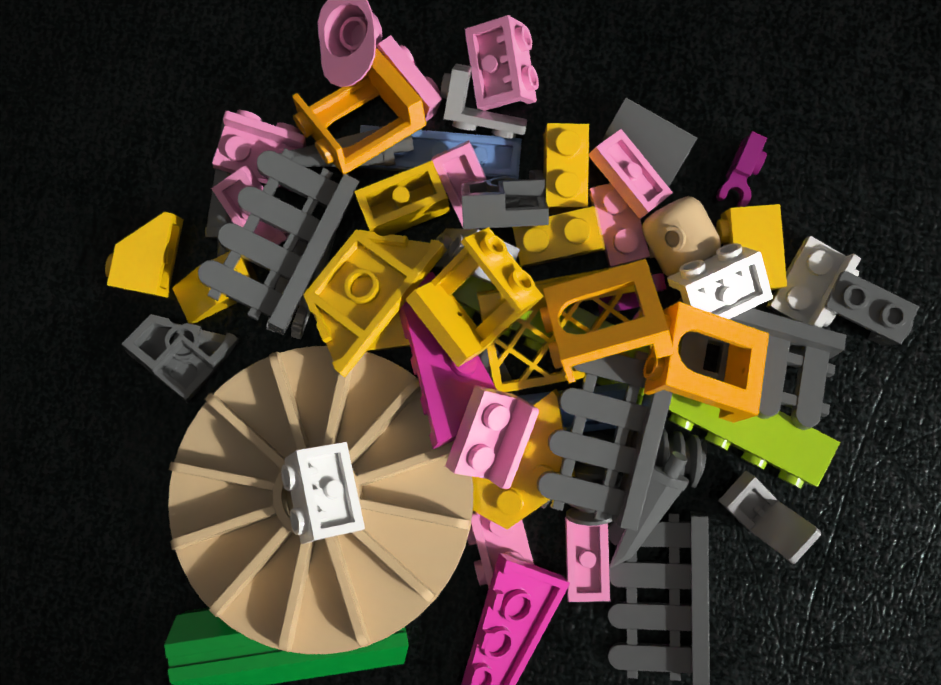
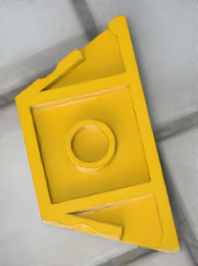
M356 229L305 291L303 296L310 312L315 316L317 329L332 356L334 369L342 376L346 377L404 305L405 299L420 285L444 255L447 249L439 240H431L430 243L412 241L407 236L394 234L380 236L372 231Z
M557 389L533 405L539 409V413L511 487L503 489L489 479L472 476L473 511L507 530L550 500L538 491L537 480L539 476L546 471L560 472L563 457L555 455L548 447V437L553 431L558 429L567 430L563 425L558 402L560 393ZM573 469L572 476L576 477L575 470Z

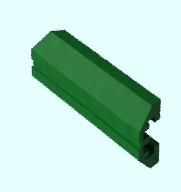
M209 607L188 610L178 614L164 644L165 655L168 658L169 682L172 685H270L404 664L409 646L407 632L404 627L385 639L347 652L333 654L287 652L263 645L244 636L227 625L218 616L215 617L209 611Z

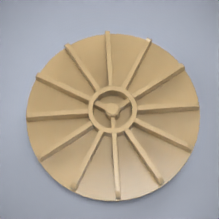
M327 346L304 347L269 354V357L243 369L225 382L214 394L210 393L205 398L207 402L198 411L188 427L179 446L175 462L170 463L169 470L172 471L169 486L168 508L173 539L170 541L172 550H176L181 567L190 584L201 600L210 608L209 611L234 630L263 645L301 654H333L362 648L385 639L417 618L437 598L450 580L465 549L473 513L472 476L455 474L445 467L454 441L432 449L429 437L431 428L428 416L423 413L420 401L422 392L418 378L390 360L369 352L364 353L346 377L334 369L332 364L334 361ZM347 442L365 529L301 544L300 537L294 534L290 522V511L294 507L291 492L284 488L281 469L285 464L284 459L296 450Z

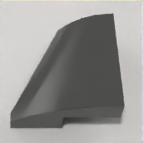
M625 98L602 141H605L622 129L669 187L697 137L630 99Z
M542 169L529 171V179L518 180L504 175L490 180L461 184L463 229L549 225V208L545 198V179Z
M150 314L122 343V346L133 359L188 404L226 360L239 340L231 333L222 335L202 330L201 326L189 323L183 325L172 323L169 318Z

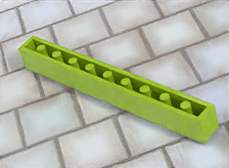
M471 275L453 293V296L470 318H472L475 312L480 314L476 292L497 288ZM571 304L568 305L563 311L566 312L571 306ZM577 307L572 314L573 318L589 329L598 318V316L580 307ZM539 309L530 324L547 336H550L552 332L546 333ZM530 311L526 312L521 318L525 320ZM569 320L563 327V330L567 333L575 335L587 333ZM516 321L502 335L508 337L511 331L516 333L521 324ZM604 321L599 329L613 326V324ZM528 328L521 335L526 338L523 345L537 353L545 343L544 339ZM648 345L625 351L624 353L634 358L636 351L649 353ZM599 376L596 380V383L601 386L622 383ZM640 387L636 404L641 405L644 388ZM675 393L672 394L668 412L671 413L670 422L690 432L693 426L708 432L705 440L724 450H728L730 444L744 451L741 457L743 460L761 469H765L766 465L769 464L781 470L778 478L800 489L803 483L816 487L819 486L841 443L814 428L808 430L797 428L793 424L791 416L781 411L768 419H761L755 416L732 423L719 418L720 408Z

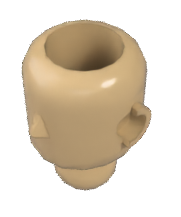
M694 197L680 198L649 215L642 225L644 238L649 245V258H656L662 272L666 276L680 272L679 268L688 262L704 261L715 256L716 251L721 248V240L703 205Z

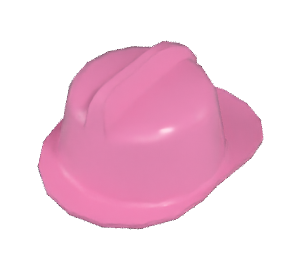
M327 0L321 8L318 19L321 64L324 76L331 84L339 87L352 86L362 80L371 68L375 58V50L378 43L382 40V27L378 18L372 13L367 0Z

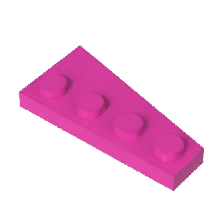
M433 272L428 273L417 288L431 282L436 277ZM406 301L399 310V316L405 339H408L413 355L410 360L414 375L418 376L422 392L420 401L424 415L428 416L431 428L429 437L432 449H435L455 440L475 385L494 390L497 389L478 355L457 367Z
M499 553L461 685H516L570 582L560 574Z

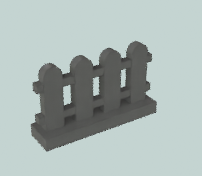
M286 148L281 155L274 151H264L258 156L257 170L260 175L268 179L262 191L255 187H245L239 192L238 206L244 213L249 215L243 227L234 223L223 225L218 232V239L220 245L230 251L224 264L214 260L206 261L201 264L198 270L201 283L210 288L209 298L218 301L222 294L251 308L248 316L257 321L261 314L270 317L268 328L281 335H284L303 298V294L307 290L355 195L354 191L357 190L359 185L358 180L345 173L338 184L330 180L333 172L323 168L321 174H318L292 161L294 153ZM279 185L307 198L302 210L273 197ZM317 204L326 208L321 220L312 216ZM260 221L289 235L283 247L254 233ZM299 240L308 244L302 257L293 253ZM241 257L270 271L264 284L234 270ZM280 277L289 280L283 294L274 290Z
M682 297L677 302L683 303ZM753 308L730 318L732 321L769 333L759 414L757 417L768 419L779 412L781 405L792 408L791 420L793 424L801 430H808L819 423L821 416L829 415L830 405L823 403L826 377L834 375L836 365L830 364L828 361L844 351L845 334ZM686 332L681 337L678 346V353L683 364L693 372L724 382L729 343L698 332ZM708 343L720 346L715 373L703 369ZM787 366L798 368L794 395L783 392Z
M636 351L634 358L614 354L572 366L575 370L585 373L581 389L566 388L560 393L558 399L560 408L574 415L570 431L563 429L555 430L548 437V447L551 452L563 457L560 472L546 471L537 480L538 491L544 497L552 499L551 508L563 511L564 504L568 503L595 510L593 518L601 521H606L607 513L612 514L611 520L620 528L637 532L673 394L666 390L651 395L644 394L641 405L636 404L640 387H645L646 378L643 375V369L649 353ZM597 376L626 383L624 399L619 400L593 393ZM586 418L615 425L616 430L613 441L610 442L583 435ZM629 429L634 430L631 445L626 446L625 443ZM575 461L606 468L602 484L573 477ZM618 471L623 472L620 488L614 487Z
M690 511V521H679V513H669V521H659L640 546L669 547V562L637 561L636 552L632 558L609 569V581L614 586L627 587V601L613 603L608 613L609 621L614 627L627 629V642L613 644L609 650L608 658L614 668L627 670V678L638 679V671L670 672V680L681 681L680 673H691L693 685H710L708 514L705 511ZM614 522L609 526L608 538L614 545L618 546L624 528H620ZM679 548H690V562H680ZM637 588L669 589V603L637 602ZM680 589H691V604L680 603ZM637 629L670 630V644L638 643ZM680 631H691V645L680 644Z

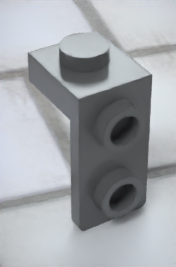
M843 271L839 274L824 305L827 310L870 330L871 333L868 339L882 346L902 344L913 327V320L919 309V306L848 271Z

